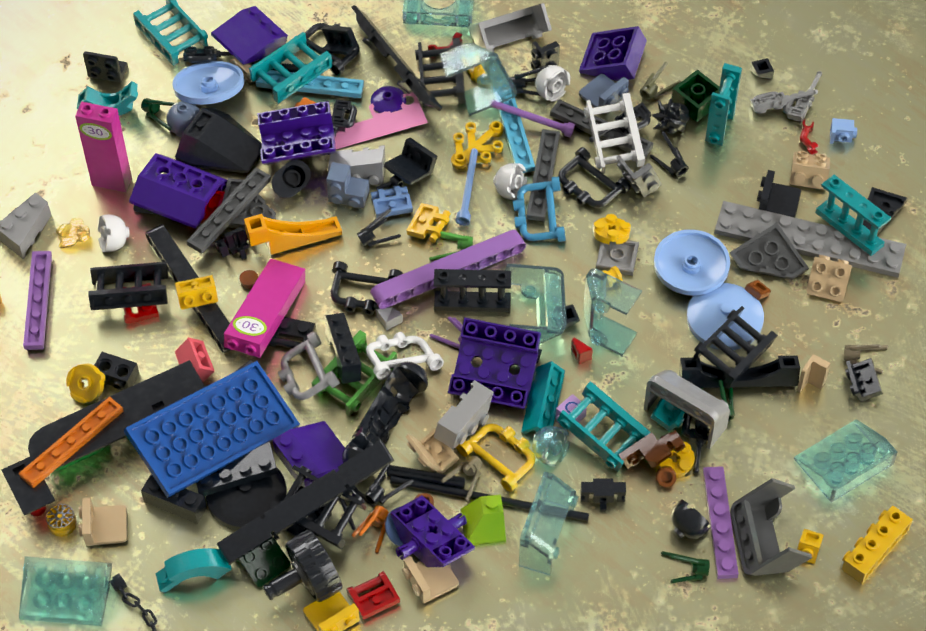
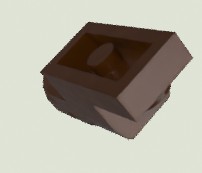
M675 430L661 436L659 440L651 432L618 455L624 461L627 469L637 465L643 458L653 468L666 459L673 456L672 450L679 453L686 446Z

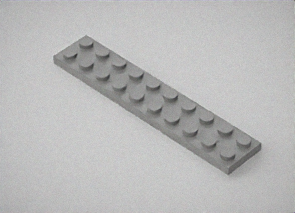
M723 201L714 234L748 241L770 226L778 223L801 255L814 258L824 255L831 257L830 260L837 262L838 259L848 261L849 265L855 268L899 277L906 248L904 243L881 238L885 242L884 247L870 256L832 226Z

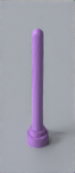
M492 101L491 103L493 108L560 130L566 137L571 138L575 127L573 123L564 122L562 124L498 101Z

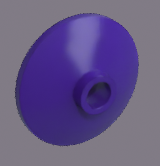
M385 86L377 89L372 94L371 104L373 103L374 110L377 113L384 111L392 113L402 110L401 105L402 103L406 104V97L403 98L404 92L399 88Z

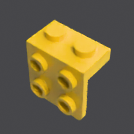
M340 591L322 602L315 600L303 609L304 615L316 631H343L360 621L359 609L354 603L349 605Z

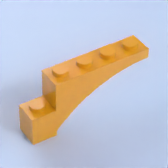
M262 214L244 219L245 231L251 247L267 243L271 255L342 235V229L337 216L305 222L280 221L264 217Z

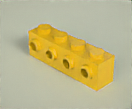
M893 505L888 511L884 510L880 514L877 524L872 523L866 531L867 535L864 538L860 537L854 545L855 549L852 552L849 550L842 559L844 561L842 570L861 584L910 529L913 519Z

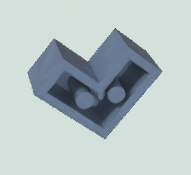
M332 162L326 179L328 202L364 208L370 191L369 180L351 177L350 165Z

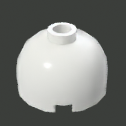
M548 65L549 67L538 72L535 87L540 96L555 102L565 94L566 91L564 89L566 85L569 86L570 74L560 66Z
M508 163L500 167L494 176L493 183L497 192L503 198L517 200L519 188L527 184V177H524L523 171L526 172L522 164Z
M107 214L99 217L97 229L101 234V238H98L102 252H112L122 248L126 238H129V227H126L124 221L115 215Z

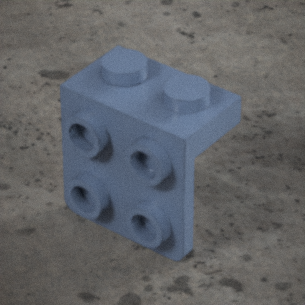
M600 74L579 91V96L585 101L590 100L593 107L616 104L622 99V94L628 93L629 80L623 77L615 83L604 74Z

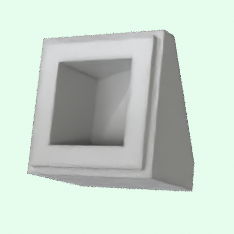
M393 307L376 310L377 318L386 331L403 322V315Z

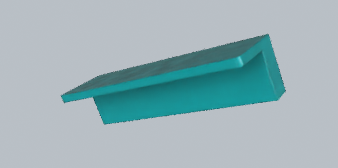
M553 361L535 368L521 429L523 434L533 430L545 438L550 437L552 434L556 408L558 407L565 370Z

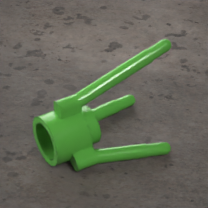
M440 232V238L457 241V249L463 250L473 246V237ZM456 252L430 257L429 260H439Z

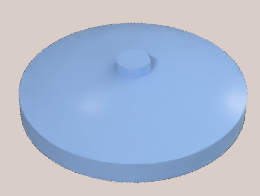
M211 61L209 63H197L181 70L174 77L172 82L173 91L178 99L190 104H214L230 99L239 93L244 86V75L238 66L229 62Z
M681 230L668 235L659 243L654 256V269L660 281L669 289L684 295H703L716 290L726 280L730 268V256L724 244L713 235L699 230Z
M723 283L719 288L710 293L696 295L691 298L687 309V324L695 338L704 343L728 320L727 316L733 309L737 311L743 306L745 309L740 317L759 333L763 327L764 312L759 300L747 292L745 288L735 284ZM735 322L729 327L747 343L751 344L755 341L751 335ZM723 333L719 337L732 350L741 349L726 334ZM714 344L710 346L713 349L720 350Z

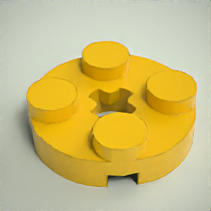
M607 214L606 217L594 222L593 235L595 239L604 244H610V242H616V245L622 244L629 239L631 225L617 218L614 214Z
M90 363L79 364L70 369L67 374L66 385L67 387L69 386L71 391L69 394L78 402L95 401L104 390V373L100 372L96 366ZM87 379L88 386L84 387L82 380Z
M684 442L686 448L679 453L672 450V455L679 459L673 462L672 459L668 458L656 466L657 470L662 466H670L675 470L676 478L684 477L694 466L695 456L690 444Z

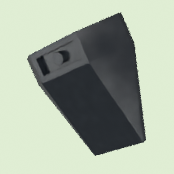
M202 108L183 132L175 159L194 167L248 173L261 155L262 143L229 114L215 108Z

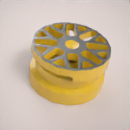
M58 504L51 507L46 514V522L53 535L59 537L67 536L76 529V517L70 506Z

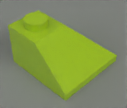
M501 494L479 497L460 509V512L463 514L462 516H465L467 520L466 525L463 526L464 536L474 546L506 542Z

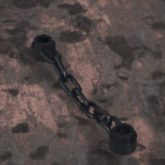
M120 573L113 576L109 582L116 592L120 590L123 595L122 601L131 607H138L142 611V618L146 625L151 627L152 631H157L155 627L157 618L150 609L145 610L140 605V598L131 593H125L124 589L128 586ZM128 596L136 599L137 601H134V604L128 602ZM147 612H149L152 616L154 623L153 621H150V623L148 622L147 618L145 617L148 616Z

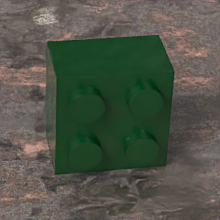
M696 70L672 89L671 99L673 103L685 105L690 112L689 116L698 122L709 113L712 93L719 94L720 86L699 70Z

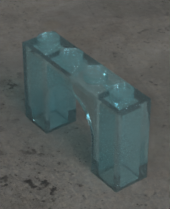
M404 0L403 23L468 27L473 23L475 0H455L449 7L441 9L432 8L423 0Z

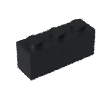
M153 475L149 476L141 489L144 503L198 524L207 509L205 496L186 488L167 498Z

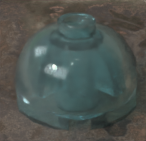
M551 425L541 428L532 439L534 456L545 465L557 466L555 463L558 460L559 462L564 460L570 446V442L567 441L568 431Z

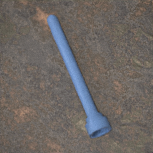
M475 148L470 152L461 210L457 212L455 219L457 224L464 226L469 225L471 220L468 209L478 150Z

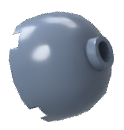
M184 101L173 104L167 112L166 121L172 128L169 131L174 132L178 137H182L183 132L199 113L200 109L195 104Z

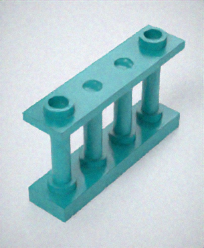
M166 0L165 6L148 15H143L139 10L133 12L134 23L137 28L173 66L179 63L178 55L187 47L197 42H200L204 47L208 46V34L206 31L200 29L182 10L176 0ZM168 11L175 15L157 26L150 23V21ZM178 21L184 25L167 36H162L160 31ZM189 31L193 34L192 38L176 47L169 43Z
M302 32L258 63L252 65L249 68L250 79L254 82L258 78H262L273 89L274 101L279 104L332 67V57L327 51L321 55L316 54L307 46L306 33ZM302 50L313 61L305 65L293 54ZM288 59L300 70L291 74L280 63ZM274 68L286 79L281 83H277L267 72Z
M727 63L723 65L719 94L713 92L711 96L705 137L706 142L720 146L723 145L727 118L733 120L742 72L741 67Z
M835 174L823 182L821 187L829 192L828 200L818 206L815 213L870 256L884 247L885 242L877 234L878 230L891 220V217ZM836 198L843 203L842 209L835 204ZM850 209L857 213L856 219L849 215ZM864 219L872 225L871 230L863 225Z
M590 381L582 392L584 399L570 414L562 410L557 421H559L564 429L573 433L601 457L608 467L618 472L624 463L618 454L651 432ZM590 403L594 404L599 409V412L583 427L575 419ZM605 416H608L615 424L598 440L590 432ZM620 429H623L630 437L614 453L605 445Z

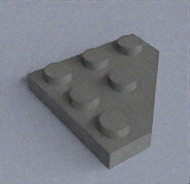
M228 178L222 203L244 181L243 179ZM258 194L228 227H241L245 229L244 219L259 214L276 220V212L272 208L270 209L265 200Z
M778 223L770 226L730 252V256L740 270L791 280L809 270V267Z

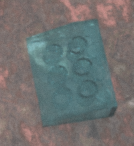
M856 419L796 455L794 460L832 503L892 466L898 452L885 437Z
M25 556L19 619L102 626L110 588L109 581H111L112 563Z

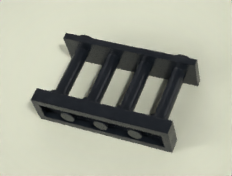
M460 37L453 38V46L443 49L423 51L422 43L418 42V50H415L416 61L419 60L420 81L425 87L429 84L456 83V86H453L451 89L430 91L434 98L454 95V97H458L459 104L466 103ZM454 56V59H451V61L424 64V58ZM449 68L455 70V73H452V75L425 78V71Z
M166 261L90 268L92 284L96 285V290L88 291L91 311L168 304L166 284L161 285V279H168ZM154 280V285L142 286V281ZM123 282H135L134 287L123 288ZM116 283L115 289L104 290V284Z
M434 269V287H440V291H435L434 311L510 313L511 293L505 292V289H511V271ZM448 287H459V291H448ZM467 288H478V292H467ZM486 288H498V292H486Z
M743 306L737 311L733 309L727 316L728 320L704 343L700 342L694 348L696 353L692 358L695 362L703 355L721 370L726 377L723 386L727 389L747 371L778 336L773 331L767 336L765 334L762 335L740 317L745 309ZM735 322L757 340L756 343L758 345L756 347L754 345L751 346L729 327ZM723 333L726 334L746 351L747 356L740 357L722 342L719 337ZM714 344L735 362L736 367L729 368L711 353L708 348Z
M294 465L292 469L298 476L284 500L297 493L305 479L313 483L319 478L312 475V471L304 466L299 468ZM344 492L327 503L318 519H315L314 522L308 520L307 516L295 524L305 530L312 531L319 538L342 550L346 544L342 538L344 528L357 507L364 511L367 507L362 497L354 493L351 496ZM339 498L350 502L335 529L331 531L325 529L326 525L324 523ZM273 500L269 508L271 509L279 503Z

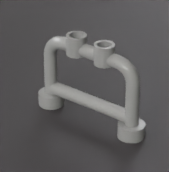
M315 331L307 335V340L284 354L280 363L282 370L278 372V375L283 382L287 381V384L283 387L289 396L292 394L298 400L309 399L328 386L334 388L340 384L333 371L326 374L314 349L322 344ZM307 350L320 382L301 393L288 363L294 356Z

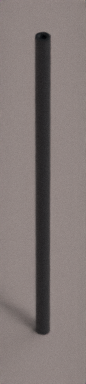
M391 476L390 484L401 486L411 479ZM414 480L412 484L407 486L463 498L467 497L469 491ZM473 491L470 499L476 500L482 496H491V494ZM501 497L502 505L583 521H588L589 513Z

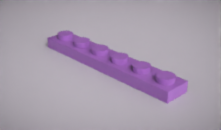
M32 251L23 342L24 350L44 349L52 263L51 251Z
M703 467L717 579L738 578L739 573L724 467Z

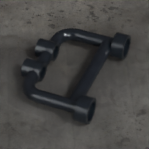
M326 23L314 24L304 32L306 33L307 46L320 55L327 50L308 38L316 31L322 30L325 25H328ZM359 44L351 54L346 55L342 60L330 53L333 62L330 70L333 74L340 76L345 71V66L359 54Z
M580 147L575 152L576 156L558 174L560 183L564 185L562 187L566 195H571L572 193L577 195L576 201L581 206L587 203L595 208L604 207L618 194H625L631 189L627 179L621 177L615 183L587 161L591 156L584 147ZM579 164L612 189V191L599 201L594 200L587 191H582L574 181H569L565 175Z
M336 261L332 267V272L335 275L330 296L336 304L344 306V310L347 312H354L355 308H363L364 314L373 315L374 310L380 309L374 300L367 299L361 301L354 297L341 298L338 296L341 279L380 284L402 275L403 272L391 269L388 273V278L347 272L348 265L346 263Z

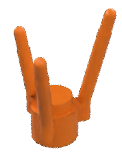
M380 505L375 506L374 510L370 512L368 517L352 533V537H355L357 534L362 536L371 524L375 527L382 525L375 553H378L386 531L385 522L389 514L388 510Z

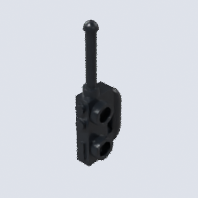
M189 46L184 50L183 60L189 63H209L217 61V57L233 55L229 51L221 52V50L214 49L213 46H205L204 49Z
M336 99L332 114L335 137L338 131L345 132L346 128L352 127L355 123L357 108L351 105V101ZM346 114H349L348 120L345 119Z
M640 103L633 107L636 121H640L637 123L638 131L648 126L651 121V112L643 103ZM624 112L620 116H616L614 121L623 120L625 117ZM619 128L623 133H629L628 128ZM614 129L601 131L598 133L599 138ZM590 137L589 141L592 143L594 142L593 137Z
M685 413L683 416L682 433L685 437L689 438V442L696 443L697 448L693 472L698 474L700 471L701 448L708 441L709 436H707V433H709L710 429L705 423ZM691 419L696 421L695 429H690Z

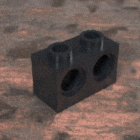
M103 351L94 364L100 372L104 373V384L113 386L117 390H125L133 386L140 374L136 362Z

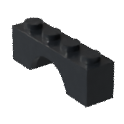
M345 314L325 315V333L329 345H333L335 350L337 370L341 383L361 381V361Z

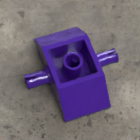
M423 495L397 508L390 514L399 538L404 544L396 548V554L401 560L414 554L427 568L445 567L475 550V546L457 530L461 526L466 525L467 520L465 516L459 513L447 520Z

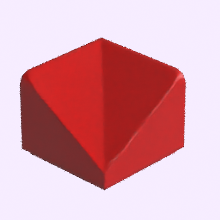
M572 338L571 351L577 363L581 364L592 360V348L580 340Z

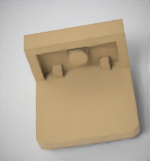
M806 151L794 152L789 184L825 190L821 187V184L828 179L830 158L825 154L812 155Z
M824 255L815 257L806 292L810 295L842 302L852 265H849L848 261L838 259L837 262L830 260L831 257Z
M436 428L421 441L408 434L406 436L409 441L407 443L408 447L414 453H418L420 463L424 467L428 466L432 472L437 471L443 474L460 459L452 448L434 438Z
M82 498V506H79L80 519L82 518V524H79L80 537L83 536L86 546L126 542V506L93 507L91 498Z
M411 556L403 559L404 568H402V572L405 578L410 580L415 595L419 596L423 603L459 585V581L449 565L427 568L421 561L415 563Z

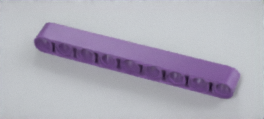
M510 230L377 284L371 289L370 294L379 308L385 309L436 288L434 287V269L480 270L521 253L526 248V243L517 230Z

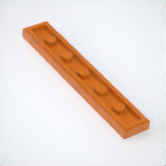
M109 396L21 470L19 476L32 488L36 487L124 412L123 407Z

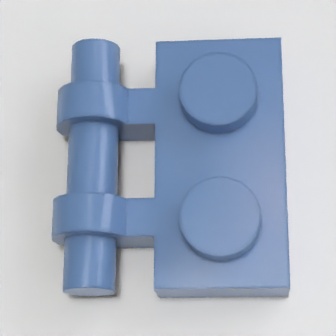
M398 185L392 189L383 190L381 188L371 192V199H374L373 206L376 218L389 208L391 212L385 217L413 212L407 186L400 187Z

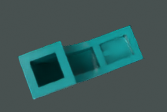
M131 81L121 91L116 93H102L87 86L78 94L76 109L79 108L82 101L117 108L119 116L126 114L132 110L133 102L138 97V84Z
M203 548L186 551L164 561L165 567L155 574L159 591L166 593L186 579L198 576L219 579L231 571L232 568L231 565H228L220 549Z

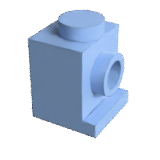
M832 118L830 144H833L834 141L851 143L852 138L857 137V128L854 127V120Z

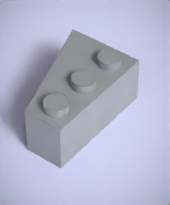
M385 145L379 146V149L369 150V147H365L363 151L353 152V149L330 154L328 173L332 162L350 165L351 177L369 180L371 185L383 184L386 168H384L386 162Z
M35 192L0 221V242L22 259L25 258L26 251L30 245L34 244L37 234L41 233L52 216L48 202Z
M474 380L471 383V389L468 394L463 393L460 396L462 401L456 407L451 406L439 420L434 438L452 449L459 444H463L470 434L473 435L480 425H484L489 418L488 410L494 392Z

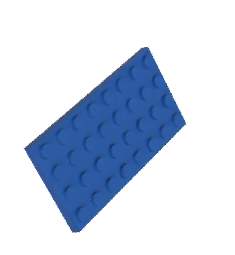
M255 361L126 427L124 433L168 498L224 468L248 452L268 442H272L274 438L284 432L298 428L300 423L258 361Z

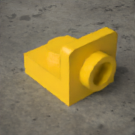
M804 529L797 550L811 554L812 558L806 562L815 564L824 535Z

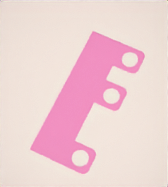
M413 92L403 94V98L412 96L414 102L410 105L402 103V110L392 113L390 111L376 113L373 103L370 104L369 109L373 118L354 123L352 127L346 128L345 132L338 131L335 137L336 149L428 123L417 96Z

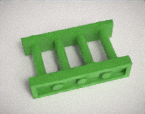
M359 330L353 337L357 352L366 353L368 346L366 333ZM374 350L381 362L397 359V353L394 351L387 358ZM335 356L324 368V372L326 374L333 371L336 377L340 378ZM361 362V372L370 378L364 384L360 382L347 383L358 390L352 398L331 386L326 387L315 395L319 397L323 392L327 391L345 403L346 415L350 417L353 412H357L360 409L362 402L382 380L375 376L373 369ZM318 376L311 382L312 387L320 382Z

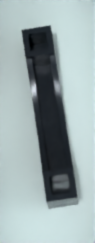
M798 355L778 356V359L770 363L748 368L731 387L798 386L800 375ZM693 357L680 358L679 376L699 388H720L719 381L724 382L726 379L721 370L716 366L700 361V357L695 362L692 360Z

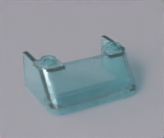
M465 43L440 54L447 78L480 64L486 72L478 77L477 87L465 91L466 106L470 116L491 108L492 101L503 103L517 95L516 87L497 53L474 43Z
M507 263L505 271H511V285H520L521 293L524 297L536 299L537 326L509 324V326L541 332L540 344L561 335L567 325L563 272L556 267Z
M594 268L590 269L585 280L583 312L588 334L593 344L600 345L623 356L637 335V332L603 315L610 308L627 315L641 295L642 290Z
M546 471L543 473L521 533L519 566L551 575L553 559L557 560L560 548L557 547L558 538L568 510H574L579 496L576 495V491L554 474Z

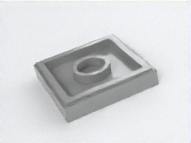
M627 240L625 243L616 245V242H610V244L601 242L596 270L608 271L611 267L616 266L621 274L633 276L639 242Z

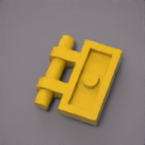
M421 203L406 230L407 235L425 239L427 234H431L429 240L435 243L437 238L441 237L440 232L443 227L448 224L451 213L448 210H444L443 214H440L437 206ZM434 221L438 222L436 227L432 226Z

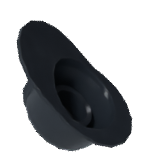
M291 160L286 163L272 177L271 184L274 192L280 197H293L310 181V168L300 160Z

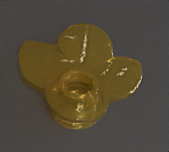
M77 217L72 218L69 224H62L56 229V233L63 237L59 244L60 248L72 247L78 241L84 242L90 237L89 227L84 224L81 218Z

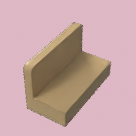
M813 354L801 371L797 391L801 392L807 382L822 389L826 383L830 363Z

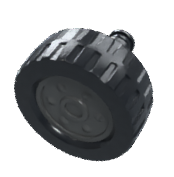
M310 530L297 535L285 544L293 569L272 580L268 585L263 586L268 599L273 600L274 597L280 596L297 585L302 584L317 602H322L332 597L343 588L332 560L319 539Z

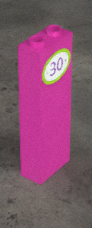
M81 101L75 118L91 185L127 192L132 181V174L118 109Z
M270 258L224 332V347L260 358L305 283V268Z

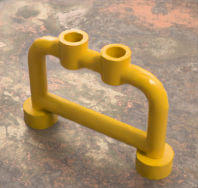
M486 424L467 441L465 440L463 444L456 446L457 451L462 456L467 457L474 451L505 477L501 479L500 483L508 492H512L517 488V481L535 464V455L529 449V441L526 438L516 439L514 437L516 433L510 426L503 429L497 424ZM493 431L499 435L502 441L514 446L516 452L524 454L527 457V462L513 473L476 443L485 434Z

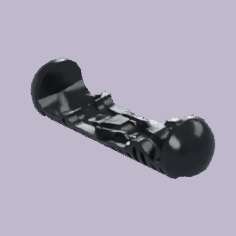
M408 361L395 365L342 453L343 463L379 440L386 444L389 438V431L397 424L401 415L409 411V403L412 397L420 392H424L428 387L427 373L420 365ZM392 386H393V387L395 388V390L397 391V394H396L395 397H394L393 393L390 391V389L392 388Z

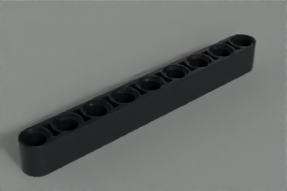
M163 224L145 232L149 244L161 262L166 261L167 270L175 283L199 278ZM217 303L193 307V310L222 353L231 350L224 347V332L230 322Z

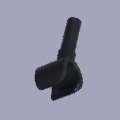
M394 175L390 178L389 182L376 187L377 189L398 185L403 187V183L399 177Z

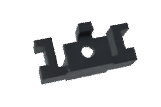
M241 227L224 234V238L215 241L217 251L221 253L223 258L230 255V251L232 255L239 253L240 258L243 260L247 258L245 249L250 248L247 243L246 231Z
M593 478V482H581V502H589V494H593V502L600 503V512H606V503L614 502V494H617V502H625L626 482H613V478Z

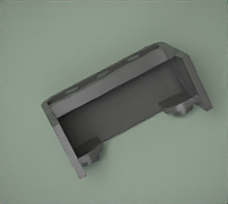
M771 478L732 504L730 514L743 571L746 574L759 576L789 572L812 558L811 554L790 547L780 552L772 519L781 513V498L795 490L794 485Z

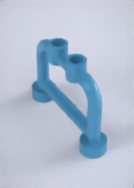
M559 176L552 177V181L526 184L519 188L517 200H513L514 211H518V217H514L515 227L520 229L521 236L524 239L539 241L558 238V242L566 241L564 226L557 227L553 192L561 191ZM546 189L550 232L530 234L527 231L524 194L528 191Z

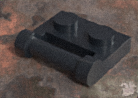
M284 317L269 342V346L275 347L278 345L293 349L301 344V342L281 339L279 337L304 342L308 339L307 335L315 331L316 325L312 322Z

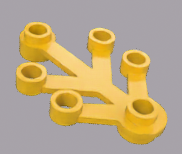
M493 121L489 125V130L476 141V124L473 122L466 123L465 131L468 135V148L463 152L464 135L460 132L453 135V142L456 146V153L452 155L451 163L456 169H464L469 163L470 152L473 148L477 149L478 153H481L480 156H477L476 163H490V152L501 153L503 151V143L495 141L492 145L483 144L491 137L502 136V123Z

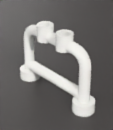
M403 332L396 333L393 339L380 335L377 337L376 342L370 343L366 348L367 356L374 365L373 372L379 380L386 379L390 375V368H394L395 365L406 361L416 364L426 362L433 371L440 369L444 364L441 356L434 354L424 339L418 336H405ZM414 343L421 347L425 355L381 362L374 350L381 349L386 351L393 346L404 348L408 344Z

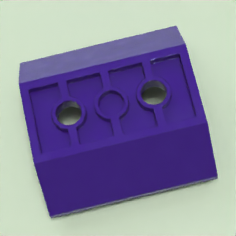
M329 101L257 113L262 149L260 151L263 165L337 153Z
M155 153L138 175L129 203L196 229L205 217V206L216 191H224L228 180L168 156Z
M464 317L460 335L462 340L455 371L451 375L448 394L461 396L465 393L467 395L471 389V383L475 380L494 392L491 400L492 403L525 409L538 359L541 332ZM476 357L482 359V364L479 367H473L471 364L472 360ZM512 365L520 367V372L517 375H512L509 372Z

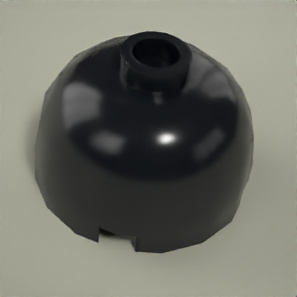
M681 499L673 508L670 516L671 523L675 527L673 532L680 538H683V536L689 539L702 537L711 528L709 522L695 508H687L686 506L689 503Z

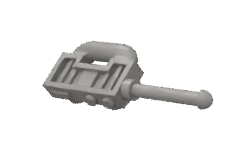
M818 71L816 73V76L809 90L807 91L814 90L820 76H822L821 71ZM814 95L787 102V105L783 107V112L787 114V118L802 122L809 107L814 102Z
M814 89L790 96L784 95L783 92L778 93L775 91L760 94L750 99L751 107L758 114L765 113L767 109L771 108L782 109L790 100L814 94L817 95L818 90Z

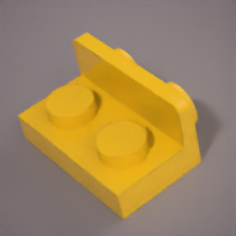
M213 275L175 283L181 310L218 302Z

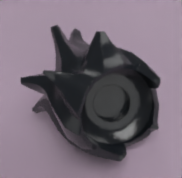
M671 98L668 104L664 105L658 100L659 113L651 115L658 120V124L653 129H658L668 134H674L678 131L683 133L686 129V122L690 119L688 108L681 103H673Z

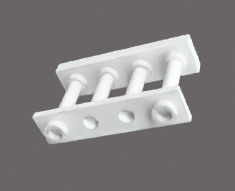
M630 93L622 94V101H619V103L592 108L591 101L587 100L584 115L585 118H589L597 154V157H595L596 168H600L601 173L604 174L605 165L619 162L616 158L618 155L603 158L601 148L627 143L629 145L632 144L633 150L631 153L621 154V158L624 161H636L637 167L644 166L645 157ZM619 110L621 112L624 111L625 117L623 120L601 124L595 123L594 115ZM620 127L628 128L629 134L627 136L599 141L598 131Z

